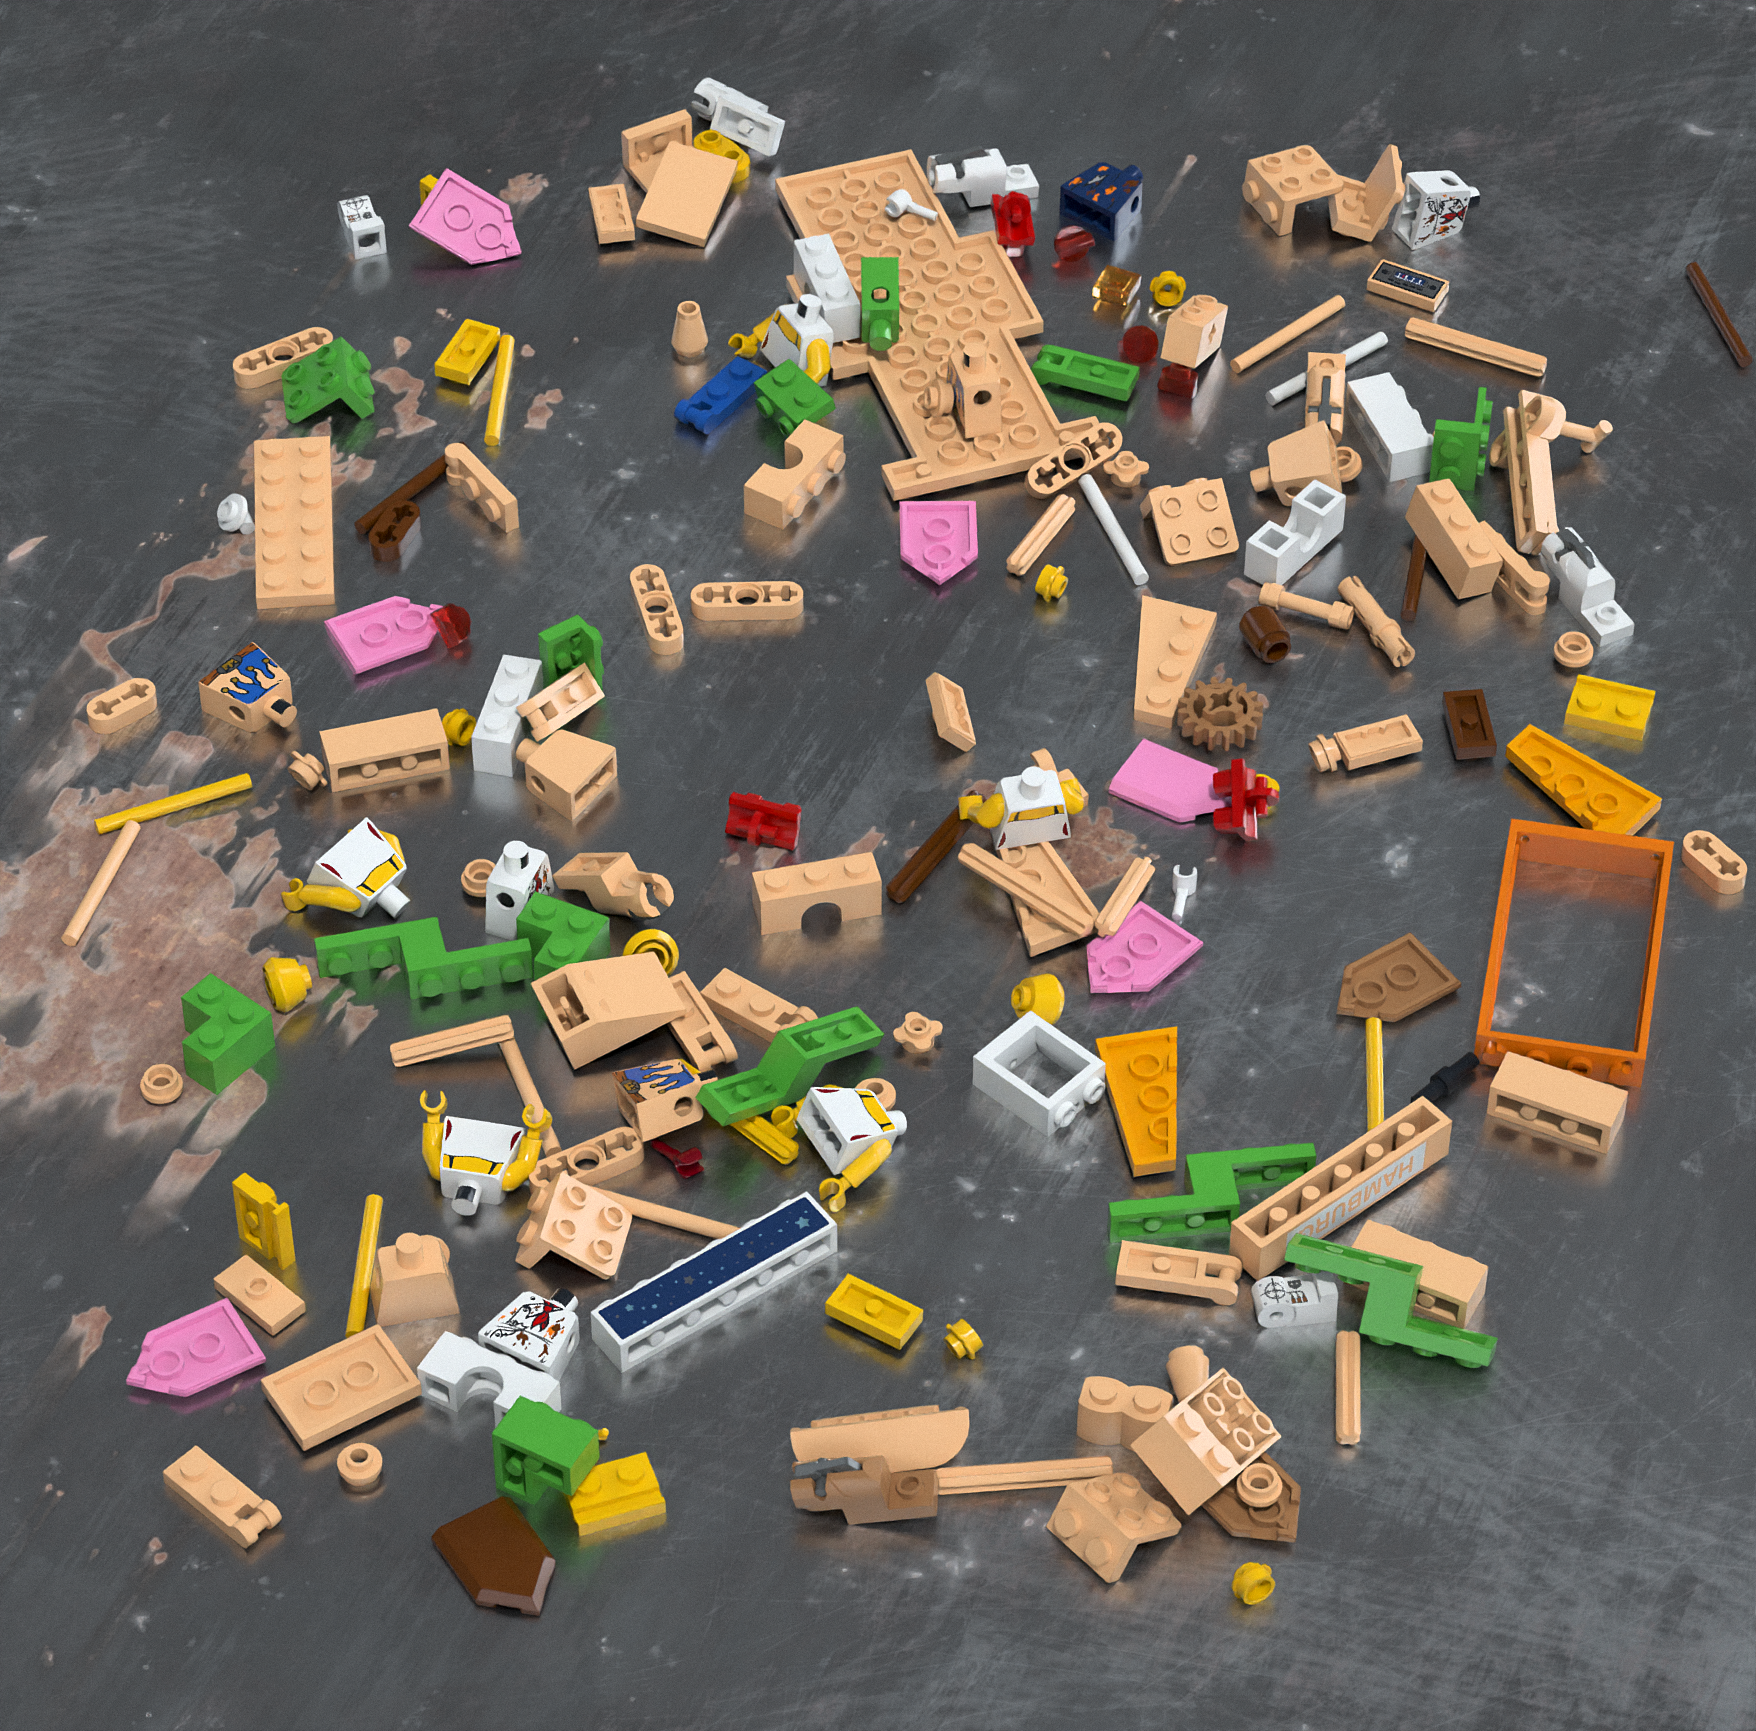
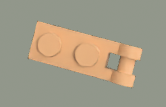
M461 443L449 444L445 448V461L449 465L446 468L447 482L453 486H461L467 498L471 501L474 500L483 509L487 519L490 522H495L505 533L519 528L517 499L465 445Z
M1485 520L1480 522V526L1503 559L1496 582L1525 612L1531 615L1543 614L1547 606L1545 594L1549 590V576L1544 572L1534 571L1526 559L1518 555L1499 532H1496Z
M583 663L518 705L516 709L522 718L527 717L533 727V730L530 732L537 742L562 727L601 700L605 695L586 664Z
M724 968L700 992L712 1011L771 1043L778 1031L818 1019L817 1015L809 1007L801 1006L798 1008L727 968Z
M683 971L670 977L669 980L687 1013L666 1024L690 1059L692 1066L700 1072L711 1070V1067L718 1063L724 1062V1064H728L737 1060L738 1055L731 1039L687 973ZM713 1042L715 1047L707 1051L702 1049V1046Z
M1122 1240L1115 1285L1211 1298L1219 1305L1229 1306L1233 1305L1237 1300L1239 1289L1235 1281L1240 1279L1243 1265L1240 1259L1231 1255ZM1206 1274H1214L1218 1278L1208 1277Z
M197 1445L163 1471L164 1483L243 1548H248L257 1541L258 1533L264 1528L272 1529L282 1521L279 1510L271 1501L261 1499ZM248 1514L251 1516L247 1520L243 1519Z

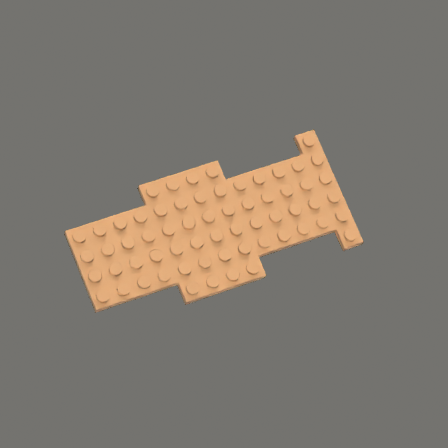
M911 149L775 179V190L800 239L825 234L830 235L860 301V338L833 343L829 373L832 379L836 380L869 372L912 457L911 459L882 465V478L894 501L1029 470L1036 462L1099 424L1096 416L1063 424L1059 423L1014 340L1043 333L1044 321L1003 246L998 245L994 230L959 238L939 199L933 193L932 186H929L928 179ZM896 190H906L911 196L912 202L938 212V216L933 221L905 210L900 216L892 217L885 211V207L890 203L887 198ZM861 257H899V341L892 343V346L884 351L874 350L870 347V343L862 341ZM794 274L786 276V288L794 304L799 303V299L803 294ZM874 290V299H886V290ZM979 342L986 347L1000 380L1002 432L965 439L953 408L950 413H943L941 417H933L930 410L924 406V391L934 379H942L946 383L948 358L952 352L963 351L966 344ZM977 393L975 394L973 399L975 404H978ZM1099 435L1096 443L1089 448L1091 454L1103 445L1109 448V439L1107 437L1102 438ZM1076 452L1064 454V461L1082 458Z

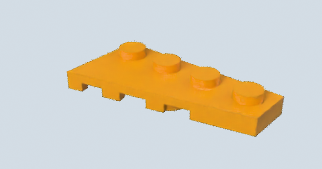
M1531 724L1506 745L1505 757L1585 829L1633 836L1660 810L1662 798Z
M1177 1026L1096 1038L1095 1052L1097 1057L1106 1063L1105 1084L1133 1176L1176 1170Z

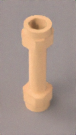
M1265 582L1259 595L1260 605L1269 606L1276 611L1280 607L1326 619L1329 626L1348 630L1354 617L1355 608L1345 603L1334 601L1333 605L1285 592L1284 586L1275 583Z

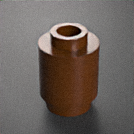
M1256 606L1245 612L1239 623V630L1256 656L1267 663H1276L1284 659L1291 650V637L1274 610L1269 606Z

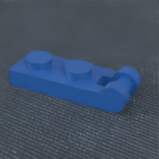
M737 356L688 400L682 399L675 408L674 418L685 424L689 422L695 424V428L704 434L711 433L756 392L754 382L767 374V370Z

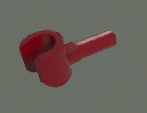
M657 1138L652 1140L650 1146L673 1162L681 1178H689L704 1171L703 1166L698 1162L703 1157L697 1147L679 1152Z

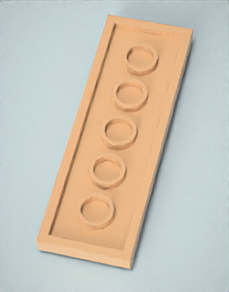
M330 436L254 440L257 609L335 605Z

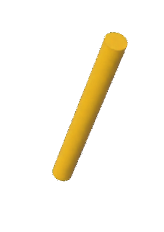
M510 335L501 336L484 436V442L489 446H496L500 438L515 342L514 338Z
M244 773L94 819L97 834L101 835L123 828L128 820L140 823L252 788L251 778L248 773Z
M1375 1017L1365 1021L1367 1132L1384 1122L1382 1021Z
M376 1194L368 1195L365 1201L345 1333L346 1338L364 1331L383 1205L382 1197Z

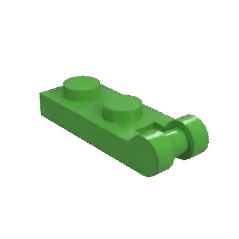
M1049 344L1041 348L1037 356L1038 361L1034 362L1030 368L1039 385L1052 382L1123 401H1128L1139 379L1140 370L1138 366Z

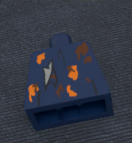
M1099 162L1060 186L1059 214L1115 242L1140 212L1142 207L1143 173L1135 165H1128L1124 170H1120L1106 162Z

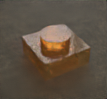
M1107 265L1093 286V298L1127 308L1141 286V275Z

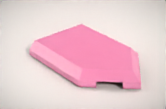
M447 168L409 225V228L470 265L521 255L509 205Z
M976 501L899 502L900 553L903 561L941 585L978 558Z
M393 596L324 621V626L329 638L353 675L428 649L447 613V607L435 604L425 607L410 603L408 598Z
M1142 739L1113 777L1109 787V794L1177 822L1195 820L1196 815L1214 812L1217 808L1232 806L1230 797L1219 798L1215 794L1213 774L1219 772L1216 767L1147 739Z
M1140 901L1131 909L1114 936L1106 934L1105 937H1101L1098 935L1087 945L1090 993L1149 992L1203 947V942Z
M225 1298L147 1332L141 1346L140 1356L136 1365L131 1368L126 1384L188 1397L266 1362V1357L229 1299Z

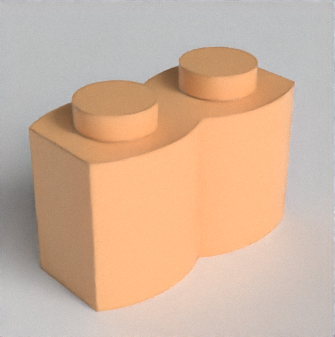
M1087 1377L1084 1380L1078 1401L1077 1436L1097 1445L1110 1446L1121 1444L1123 1447L1135 1452L1130 1444L1172 1410L1173 1396L1153 1386L1136 1385L1128 1387L1123 1382L1109 1377Z

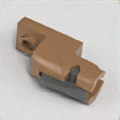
M883 1455L861 1458H819L818 1460L792 1463L791 1468L794 1473V1480H790L792 1500L797 1509H807L809 1511L842 1509L849 1525L937 1516L939 1478L935 1469L891 1473Z

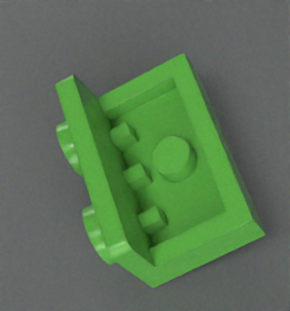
M790 359L754 382L757 399L755 400L756 407L765 418L771 417L777 422L780 431L786 438L804 420L816 423L836 409L833 398Z
M577 614L538 633L543 689L572 669L585 663L603 691L602 675H604V667L601 662L603 640L596 627L593 625L589 626Z

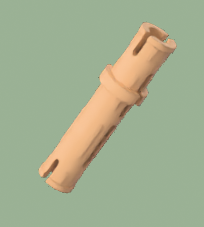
M1349 576L1342 580L1338 586V593L1349 606L1355 608L1354 613L1370 632V639L1374 645L1385 651L1394 666L1400 667V664L1402 666L1408 665L1415 657V650L1401 635L1399 624L1394 619L1387 617L1358 577L1353 576L1351 580Z

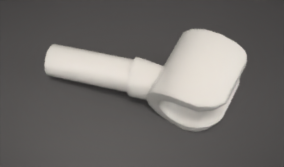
M896 190L887 198L890 203L885 207V211L892 217L900 216L905 210L933 221L938 216V212L912 202V198L906 190Z
M1176 865L1173 868L1172 890L1176 897L1172 912L1174 920H1181L1187 896L1192 895L1196 891L1197 869L1195 867L1193 868V873L1188 876L1179 874L1180 865Z

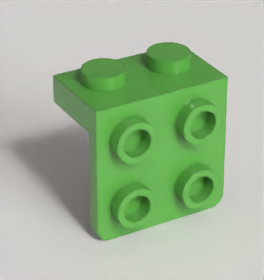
M341 336L329 344L321 346L317 351L299 362L291 364L281 376L286 418L292 424L298 423L338 398H341L362 419L373 413L372 395H374V388L369 376L371 365L366 355L360 350L356 351Z
M1479 387L1475 423L1436 419L1429 483L1450 478L1457 490L1474 491L1476 476L1484 477L1486 454H1480L1479 451L1487 452L1490 425H1483V423H1490L1493 401L1485 400L1486 387Z

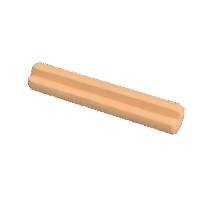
M1060 494L1056 497L1007 558L1006 562L1008 565L1006 569L1009 573H1015L1017 576H1022L1026 573L1075 511V500L1072 497L1068 498L1065 494Z
M1145 856L1144 859L1137 857L1133 860L1097 916L1094 926L1099 930L1097 933L1099 936L1105 937L1106 934L1114 936L1155 873L1156 869L1150 864L1152 859Z
M501 1015L392 1043L390 1045V1053L395 1067H403L512 1039L514 1037V1029L509 1015Z
M1342 1330L1336 1335V1440L1341 1445H1356L1360 1441L1361 1434L1360 1335L1356 1331L1347 1332Z

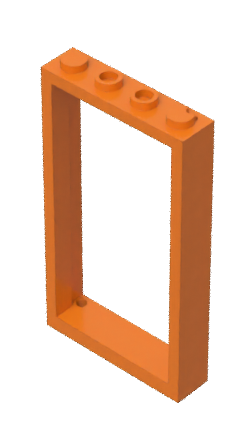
M1511 818L1476 1034L1474 1054L1478 1057L1479 1064L1500 1067L1506 1053L1509 1051L1563 1070L1571 1071L1595 1081L1641 1088L1673 855V841ZM1518 860L1656 879L1633 1052L1491 1031Z

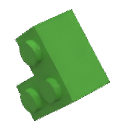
M535 891L516 918L517 940L528 938L532 957L535 958V980L567 964L606 959L611 951L609 917Z
M208 974L181 997L185 1030L190 1033L182 1041L186 1075L215 1095H218L275 1047L271 1012L215 975Z
M521 1395L492 1432L496 1488L534 1506L549 1486L572 1496L600 1458L598 1430L581 1419L574 1420L554 1411L543 1402H534Z

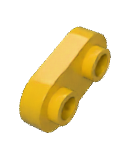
M706 130L694 138L693 146L696 149L738 161L737 171L732 183L741 182L750 175V158L748 154L728 137L721 135L716 130Z

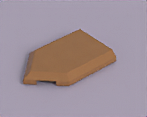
M1409 932L1344 967L1337 1014L1363 1018L1375 1017L1383 1021L1397 1022L1461 988L1462 983Z
M1265 1451L1248 1466L1255 1463H1263L1275 1469L1282 1481V1493L1275 1503L1266 1507H1255L1245 1503L1239 1497L1236 1488L1237 1479L1247 1468L1245 1467L1201 1505L1231 1536L1296 1543L1301 1486Z

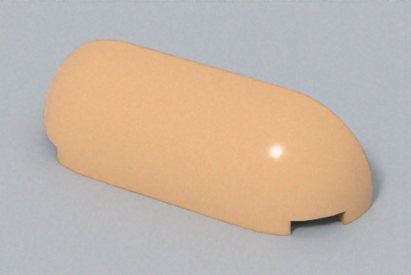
M928 1405L810 1421L811 1428H792L790 1430L791 1443L798 1461L818 1460L819 1458H861L883 1455L891 1473L932 1468L951 1460L963 1447L969 1432V1411L961 1406L954 1410L939 1411V1405Z

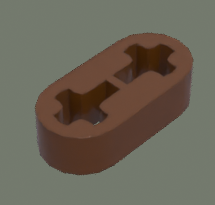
M401 500L391 503L386 508L368 536L370 555L374 559L381 562H391L403 555L421 528L420 509L416 503Z

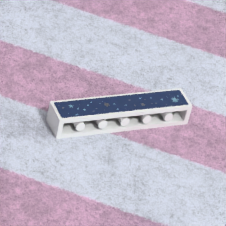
M808 1192L792 1200H786L776 1209L762 1217L746 1222L737 1231L722 1239L712 1241L701 1251L686 1259L676 1261L668 1269L656 1276L640 1281L631 1290L613 1300L610 1299L601 1303L595 1310L591 1311L592 1340L619 1371L623 1373L836 1253L837 1223Z

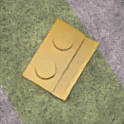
M1578 674L1576 685L1573 688L1565 713L1564 724L1642 741L1651 708L1654 704L1656 691Z
M244 1172L232 1182L239 1238L268 1260L273 1257L277 1258L278 1267L284 1270L295 1261L289 1205L285 1202L278 1205L276 1203L277 1197L269 1185L264 1182L258 1183Z
M646 1452L593 1466L572 1496L563 1493L573 1521L576 1523L579 1537L666 1513V1502L660 1493L658 1481Z

